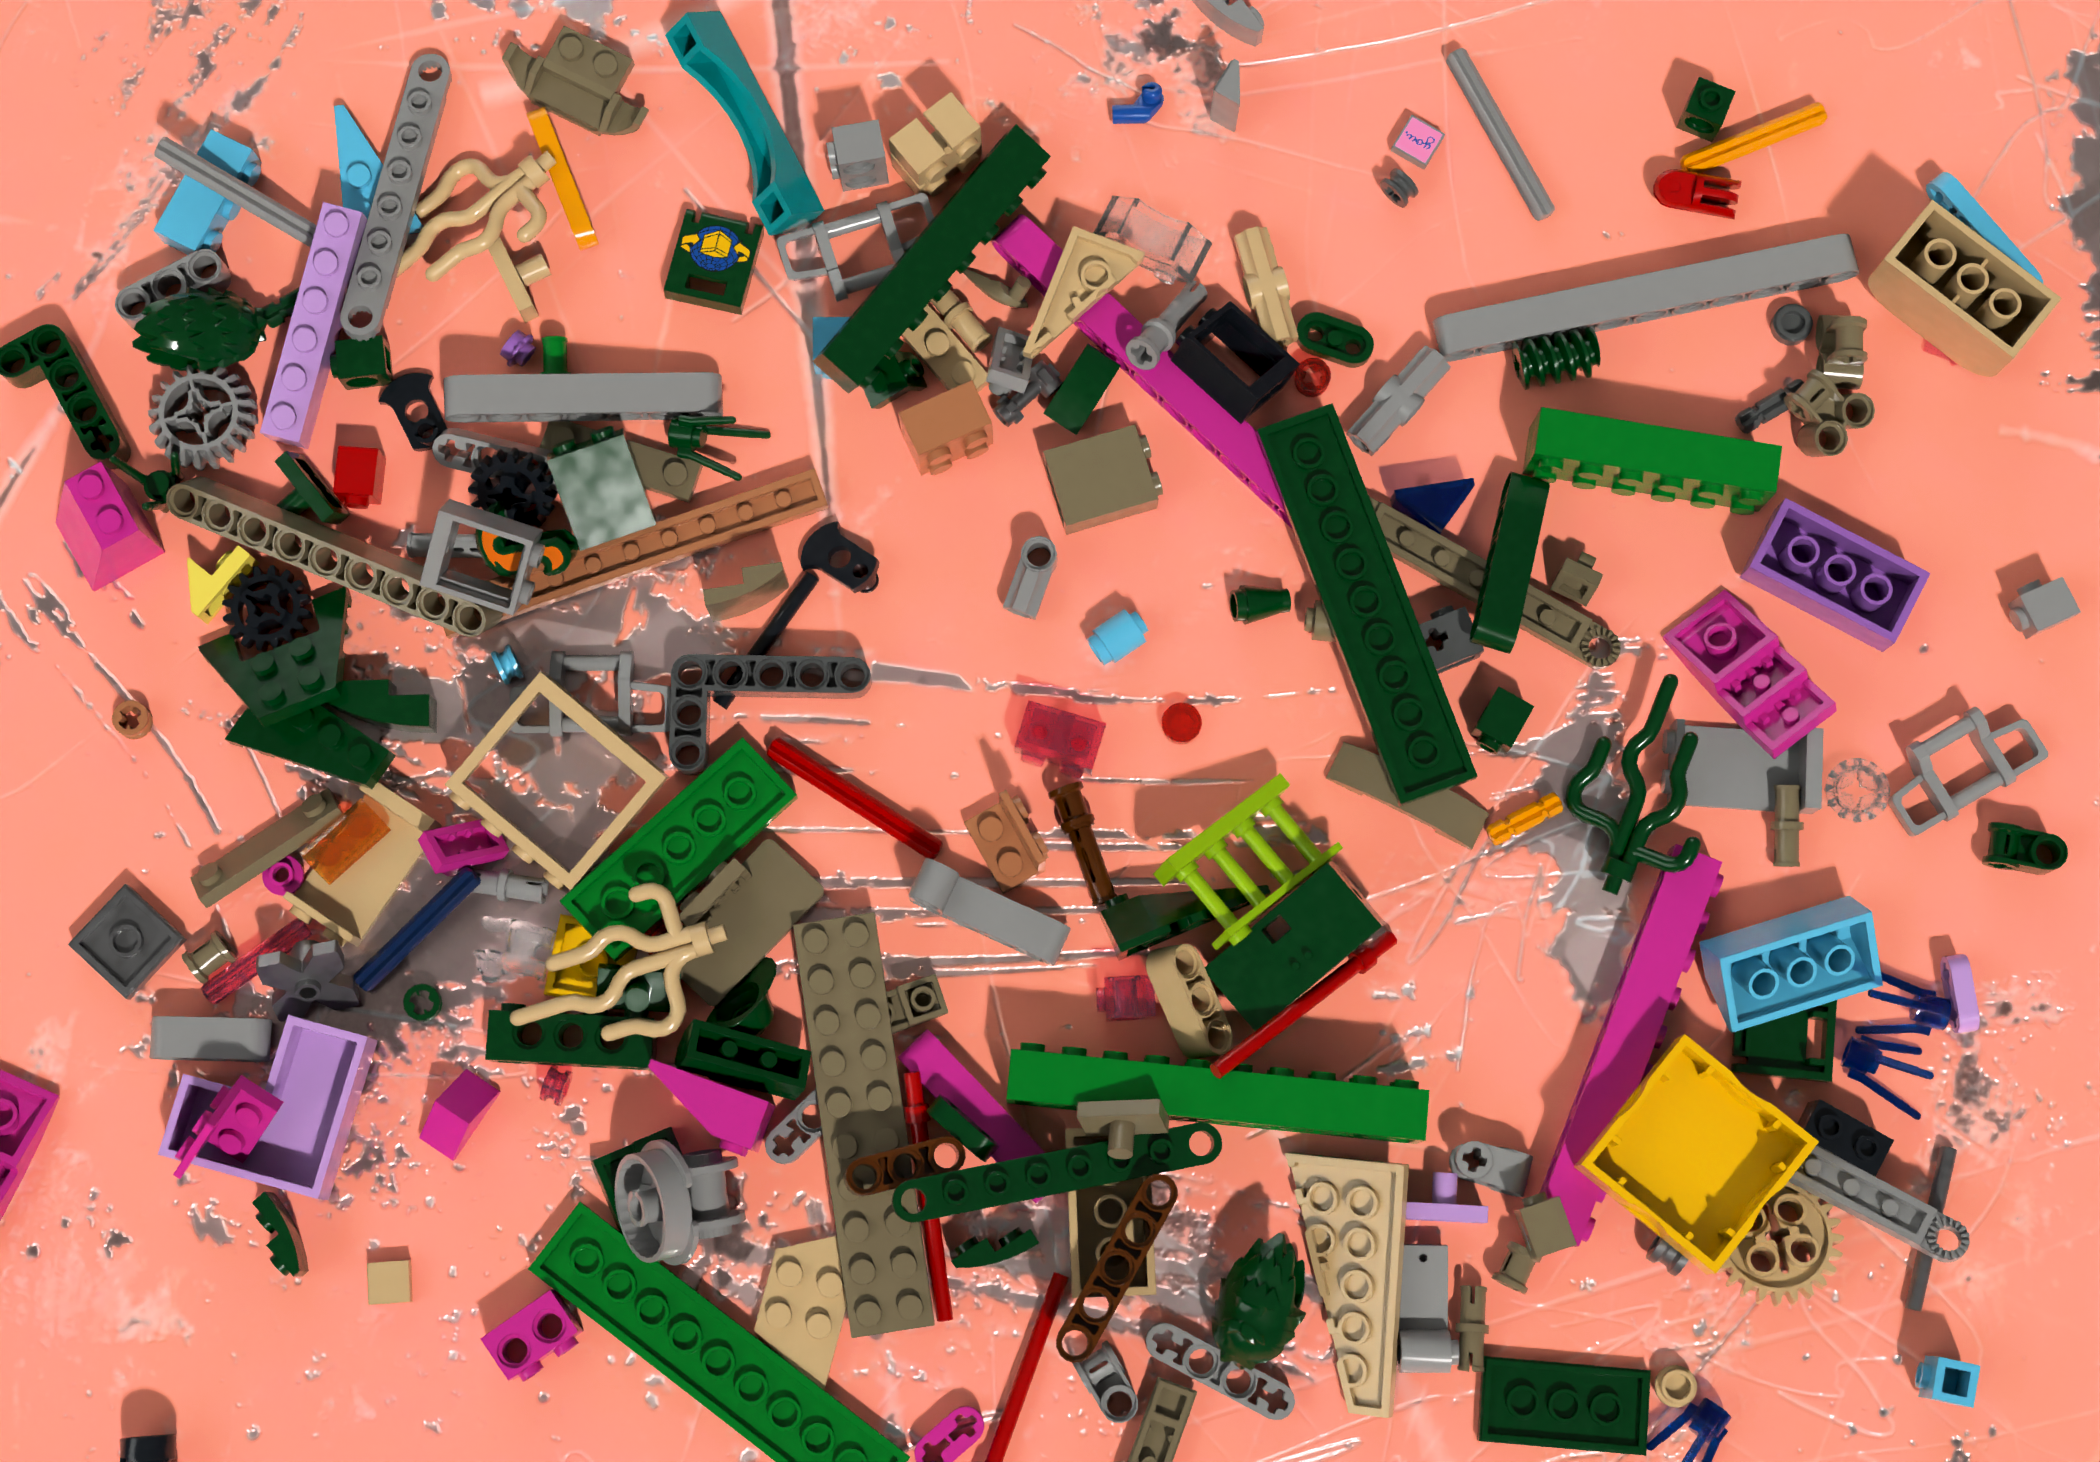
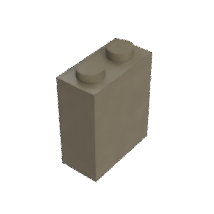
M1135 424L1043 451L1044 466L1066 535L1157 509L1158 496L1163 495L1162 484L1157 471L1150 473L1146 460L1152 457L1150 446L1145 434L1138 435Z

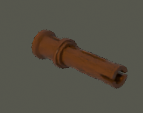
M1082 781L1049 792L1048 797L1050 800L1055 801L1062 821L1059 825L1060 830L1064 835H1069L1094 907L1117 897V894H1115L1091 827L1095 824L1094 814L1088 812L1081 793L1084 786Z

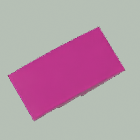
M1725 589L1663 636L1665 643L1698 682L1773 759L1837 711L1836 702L1808 678L1807 669L1779 645L1778 636Z
M1 1069L0 1221L33 1159L60 1099L59 1095Z

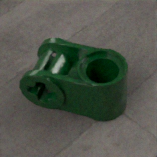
M1988 823L1987 830L1991 832L1988 854L1983 856L1982 864L2001 870L2045 875L2060 868L2067 860L2068 848L2065 841L2057 835L2029 830L2009 823ZM2038 845H2043L2051 851V864L2042 863L2036 855Z

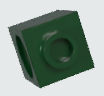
M1699 77L1689 94L1676 128L1713 142L1723 125L1736 91Z
M383 335L371 337L368 341H358L357 339L335 341L336 354L330 355L331 372L333 378H338L346 390L385 386L393 381L391 350Z
M1498 687L1470 735L1477 738L1476 744L1487 752L1498 754L1500 751L1506 754L1513 746L1534 706Z

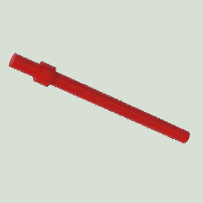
M1386 931L1369 945L1359 946L1348 956V961L1212 1063L1210 1070L1213 1075L1221 1079L1358 973L1365 974L1378 962L1377 959L1397 944L1395 935L1390 931Z
M920 1071L904 1073L908 1106L904 1107L906 1124L911 1125L913 1144L929 1140L927 1121H930L931 1118L926 1111L929 1103H924ZM919 1191L921 1206L923 1209L925 1205L924 1194H922L921 1191ZM940 1218L924 1221L936 1318L937 1322L953 1320L941 1223Z
M1053 1272L985 1462H1003L1068 1283L1069 1277Z

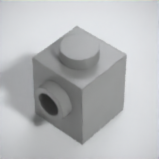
M2063 576L2044 585L2041 584L2039 579L2018 588L2019 596L2008 603L2010 620L2014 628L2023 633L2025 639L2062 624L2081 613Z

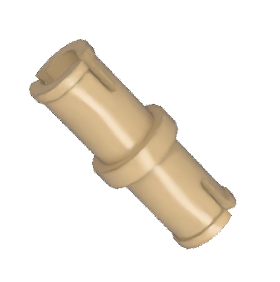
M951 289L937 303L931 299L930 302L945 318L944 323L947 327L955 329L973 353L981 351L991 342L993 336L972 314L973 308L967 302H962Z

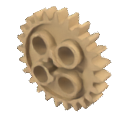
M1788 1181L1781 1190L1765 1203L1769 1210V1220L1764 1210L1761 1209L1755 1220L1757 1230L1747 1233L1717 1273L1725 1271L1730 1273V1277L1725 1284L1727 1287L1734 1285L1736 1282L1742 1284L1740 1290V1297L1742 1298L1750 1290L1756 1292L1755 1300L1756 1304L1759 1305L1766 1295H1770L1774 1307L1779 1306L1783 1295L1786 1296L1791 1306L1795 1305L1798 1302V1291L1806 1299H1810L1814 1295L1812 1285L1822 1290L1828 1284L1822 1274L1833 1276L1836 1273L1837 1268L1829 1261H1839L1843 1255L1842 1252L1832 1247L1844 1240L1843 1235L1832 1233V1230L1841 1223V1220L1839 1218H1828L1826 1215L1834 1205L1830 1203L1820 1205L1818 1203L1819 1197L1809 1194L1806 1190ZM1778 1206H1791L1797 1214V1221L1789 1222L1784 1220L1778 1213ZM1770 1230L1774 1236L1782 1237L1783 1240L1778 1246L1775 1240L1766 1239V1235ZM1798 1244L1804 1246L1810 1254V1261L1801 1262L1795 1259L1791 1253V1246ZM1760 1254L1766 1257L1770 1263V1270L1761 1272L1755 1269L1751 1263V1255ZM1779 1256L1781 1257L1784 1266L1788 1269V1273H1783L1781 1271L1779 1266Z

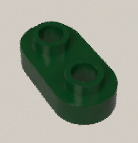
M1309 313L1299 321L1297 326L1299 336L1297 344L1304 352L1349 368L1360 367L1368 362L1373 352L1374 341L1371 334L1365 328L1324 313ZM1318 331L1321 333L1322 339L1313 341L1309 338L1308 333ZM1355 344L1359 347L1360 351L1357 354H1350L1345 346Z

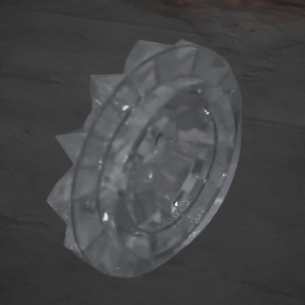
M1851 758L1837 764L1828 773L1823 789L1828 800L1827 806L1831 807L1838 814L1839 818L1853 821L1854 823L1876 818L1884 811L1890 798V784L1883 770L1875 763L1862 758ZM1856 774L1859 787L1866 789V791H1872V793L1859 797L1857 804L1852 794L1841 791V789L1853 785Z

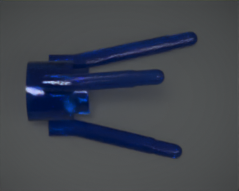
M1881 972L1882 981L1915 996L1913 999L1873 989L1868 991V996L1908 1007L1909 1018L1916 1021V1023L1857 1026L1855 1033H1917L1929 1036L1931 1029L1942 1031L1946 1029L1951 1015L1950 999L1936 996V991L1922 989Z
M1861 1035L1860 1038L1851 1036L1845 1047L1840 1064L1841 1067L1849 1069L1847 1077L1861 1082L1915 1120H1919L1921 1114L1865 1074L1867 1072L1875 1074L1879 1064L1931 1080L1934 1078L1933 1072L1883 1056V1051H1880L1921 1055L1922 1049L1905 1044L1875 1040Z
M1704 1398L1699 1406L1690 1402L1679 1417L1647 1443V1450H1654L1690 1420L1692 1423L1688 1429L1697 1438L1681 1462H1693L1705 1442L1709 1443L1701 1462H1712L1720 1442L1728 1432L1725 1427L1732 1417L1722 1407L1707 1398Z

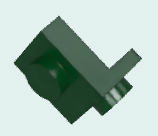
M898 351L889 361L883 357L875 366L880 373L864 392L871 408L881 409L910 390L922 391L927 388L923 377L924 368L913 353Z

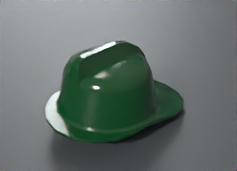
M764 957L740 984L712 1010L706 1022L759 1037L774 1018V1008L767 993L776 975L777 965L774 960Z

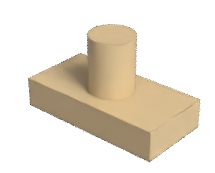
M499 237L488 250L522 319L527 323L539 317L525 287L552 274L541 253L514 266Z

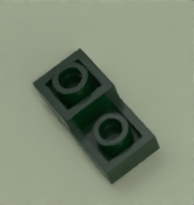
M1088 343L1043 414L1077 435L1121 365Z
M264 1191L252 1204L259 1211L255 1215L259 1223L271 1234L274 1231L278 1232V1235L266 1245L273 1253L269 1259L283 1275L287 1276L291 1273L293 1277H303L309 1269L304 1244L291 1215L276 1194Z
M1018 1227L998 1240L1002 1248L995 1252L987 1238L979 1242L976 1236H973L954 1249L958 1256L951 1260L955 1268L987 1266L1024 1253L1038 1245L1039 1241L1031 1229L1023 1233Z

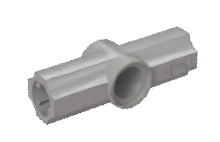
M1427 345L1420 349L1398 376L1394 374L1374 396L1372 405L1347 431L1346 435L1353 444L1362 452L1373 456L1399 426L1403 427L1425 402L1424 398L1450 370L1451 366L1447 363L1445 357L1436 349L1430 348Z

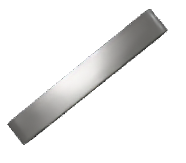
M713 372L452 375L443 379L445 420L450 422L672 420L674 416L680 415L692 417L723 416L722 376Z

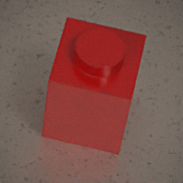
M338 446L333 493L341 502H344V506L353 509H368L369 504L381 505L386 466L385 456L378 448Z

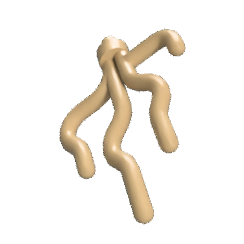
M548 151L544 152L536 160L529 154L517 164L518 168L503 176L495 175L479 159L467 158L451 165L443 174L437 187L417 204L415 214L418 217L425 218L450 197L457 182L468 174H474L490 191L465 210L440 213L430 219L421 228L416 240L403 252L396 278L416 263L429 250L435 237L441 231L450 227L471 225L490 212L487 226L479 236L457 244L427 268L425 272L426 279L430 282L438 281L465 258L480 254L490 248L502 232L507 213L519 202L528 210L531 218L518 230L517 238L522 243L530 242L543 230L547 221V211L532 191L535 188L539 189L550 180L546 172L557 164L555 159Z
M654 882L634 886L628 892L629 899L635 903L648 899L656 900L659 904L667 933L658 936H648L626 925H610L597 931L586 944L549 956L545 961V966L549 971L555 972L585 963L597 957L608 944L614 941L626 942L634 948L648 953H659L633 960L622 966L613 976L607 990L600 996L589 997L576 993L562 995L514 1010L510 1014V1022L514 1026H521L572 1010L587 1014L604 1012L615 1006L632 979L665 968L663 973L664 987L670 1004L668 1016L660 1021L637 1017L615 1022L602 1028L601 1037L605 1041H614L635 1034L651 1038L667 1036L680 1027L687 1012L686 1000L680 983V973L683 966L693 959L715 953L714 944L728 940L724 924L709 928L706 921L683 928L675 899L666 887Z

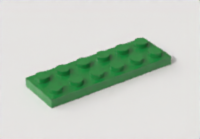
M742 737L560 900V903L592 937L597 931L607 926L620 924L635 928L647 935L663 921V916L658 902L654 899L637 903L632 902L628 897V892L632 887L652 882L661 884L671 892L678 907L690 894L695 892L709 879L710 874L719 864L724 861L728 862L797 800L798 796ZM614 941L608 944L604 950L617 962L633 946L626 942Z

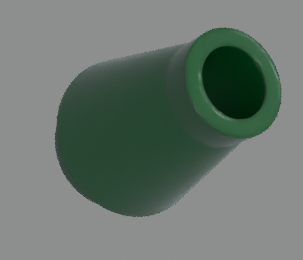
M1240 585L1239 589L1231 590L1229 596L1232 619L1234 622L1242 621L1246 625L1280 613L1290 612V592L1287 588L1274 589Z

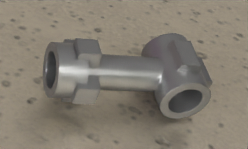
M1040 360L1031 368L1030 382L1024 394L1018 392L1011 399L1003 395L996 402L998 405L993 409L994 414L1006 427L1013 423L1017 425L1024 418L1021 410L1040 393L1047 399L1059 389L1063 383L1059 378L1061 374L1051 363L1047 365L1043 360Z

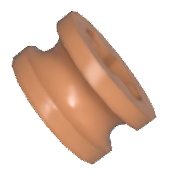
M128 700L120 703L114 709L112 724L124 737L132 740L141 739L151 731L153 716L150 710L140 702ZM130 711L137 715L138 711H140L141 714L137 717L140 724L135 728L128 725L127 729H125L124 725L128 722L125 715Z

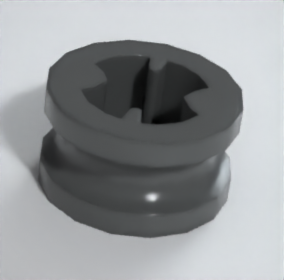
M1394 168L1390 172L1391 178H1384L1380 182V187L1389 200L1395 205L1405 208L1409 203L1408 198H1415L1419 191L1416 184L1406 173Z

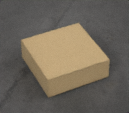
M411 1260L367 1263L368 1305L413 1302Z

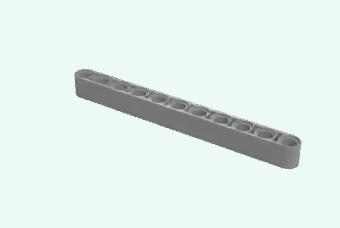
M1843 233L1454 312L1434 319L1432 323L1439 352L1445 357L1447 362L1511 350L1513 341L1520 348L1521 342L1526 338L1531 339L1535 344L1539 336L1545 335L1551 341L1553 334L1560 332L1566 338L1568 332L1574 329L1582 335L1584 328L1589 326L1595 332L1838 283L1857 276L1860 271L1851 237L1849 234Z

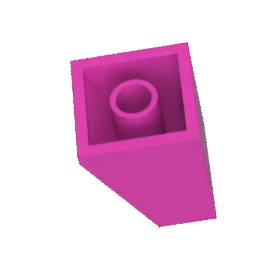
M100 461L64 481L55 523L94 592L165 553L129 486L104 463Z

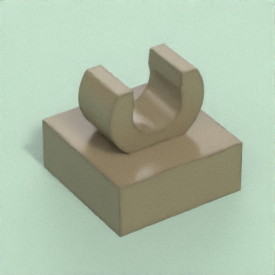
M1583 551L1577 562L1567 557L1557 573L1550 590L1587 606L1603 577L1602 573L1592 569L1597 558Z

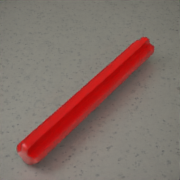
M777 737L767 750L769 758L919 854L934 860L941 851L943 843L940 839L782 738Z

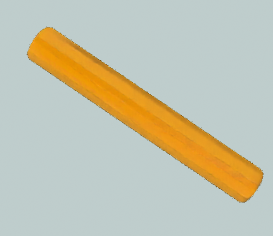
M1815 102L1685 154L1680 160L1681 168L1684 171L1702 173L1822 125L1827 119V113L1822 103Z

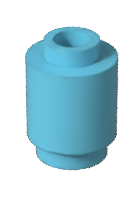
M1123 609L1093 629V635L1087 638L1086 641L1099 661L1105 666L1111 661L1113 663L1118 662L1147 641L1143 634L1149 630L1136 611L1129 614Z

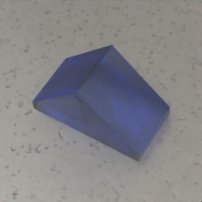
M1474 478L1396 489L1390 499L1391 507L1441 535L1471 494L1475 486Z

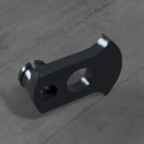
M410 373L398 377L385 388L379 399L380 405H387L394 410L413 450L421 452L431 450L434 440L444 430L448 429L430 392V386L434 377L424 373ZM417 402L426 404L428 407L426 418L420 419L417 422L407 419L406 414L410 405ZM433 430V434L429 438H422L424 432Z
M838 521L826 524L816 530L808 538L802 550L801 568L803 571L818 569L854 593L859 591L861 593H870L874 591L879 584L877 571L880 562L878 559L842 536L840 533L841 525ZM840 550L850 552V561L844 567L835 568L830 565L831 557Z

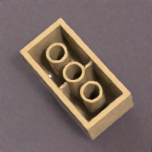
M1933 199L1868 278L1870 291L1885 309L1955 363L1972 373L1985 377L1996 376L2015 358L2062 299Z

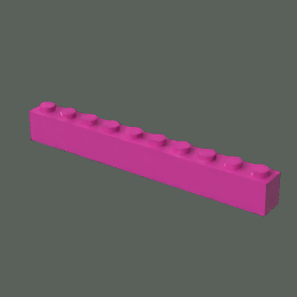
M1675 844L1668 849L1666 855L1673 857L1679 855L1683 846ZM1698 853L1693 864L1684 871L1672 873L1660 870L1539 1192L1545 1191L1548 1199L1560 1196L1577 1244L1572 1247H1579L1581 1241L1587 1242L1596 1222L1595 1218L1590 1217L1596 1201L1602 1203L1607 1194L1574 1166L1653 1068V1064L1648 1063L1653 1047L1659 1049L1664 1041L1667 1026L1662 1023L1667 1010L1673 1011L1680 998L1682 988L1677 987L1681 972L1687 973L1696 954V950L1691 949L1696 934L1702 935L1709 920L1710 913L1705 911L1709 897L1715 898L1724 879V875L1719 873L1722 862Z

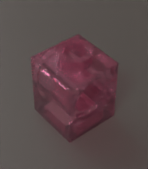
M1148 975L1104 977V987L1096 988L1097 1012H1105L1106 1022L1155 1019V991Z

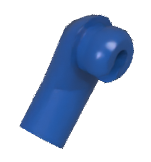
M1148 82L1142 86V94L1133 104L1112 105V123L1144 124L1149 122L1163 105L1164 95L1162 94V87L1158 83Z

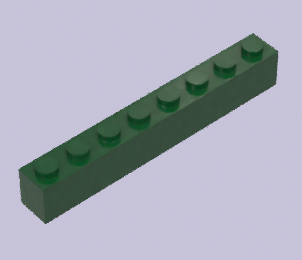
M1015 124L996 143L812 362L848 394L859 386L865 390L880 373L875 368L880 360L885 357L889 361L902 347L904 342L900 339V336L905 330L909 328L913 332L927 317L928 313L924 308L931 299L937 303L952 287V284L948 281L955 271L962 274L974 261L976 255L972 253V250L977 244L981 242L985 246L999 231L1000 227L995 223L1002 214L1009 217L1020 206L1023 199L1019 194L1026 186L1033 189L1045 176L1047 171L1042 167L1051 156Z

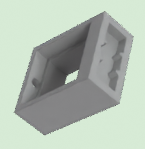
M449 499L438 511L419 585L513 616L522 604L528 605L535 587V582L530 581L533 567H539L545 551V545L540 544L543 530ZM460 523L524 544L512 590L448 569Z

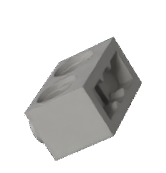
M879 119L831 127L834 141L826 143L833 180L841 179L843 192L889 184Z

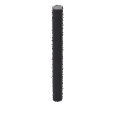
M806 571L747 655H766L815 588L819 582L818 578ZM737 667L726 682V685L737 684L742 679V669ZM716 696L713 701L727 710L735 696Z

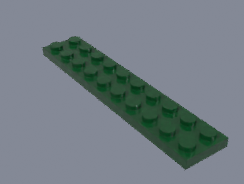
M1333 403L1257 429L1256 435L1399 807L1475 780L1478 777Z

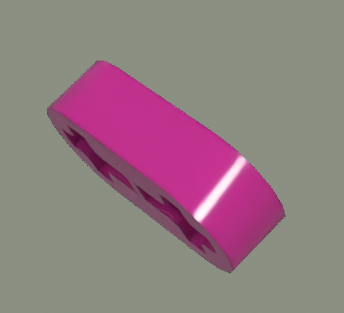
M961 1406L953 1410L917 1443L914 1451L916 1462H925L922 1458L926 1454V1449L923 1447L925 1443L930 1442L931 1445L935 1446L944 1438H946L950 1445L941 1453V1457L944 1459L943 1462H953L981 1437L984 1430V1419L981 1413L970 1406ZM960 1414L965 1418L973 1415L977 1420L973 1425L976 1431L975 1434L969 1436L967 1433H962L953 1440L949 1434L958 1426L955 1418Z

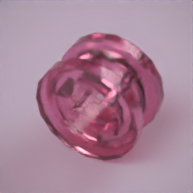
M552 1065L544 1079L539 1100L546 1101L550 1098L554 1101V1105L561 1106L568 1093L573 1072L566 1070L565 1073H561L558 1070V1066Z

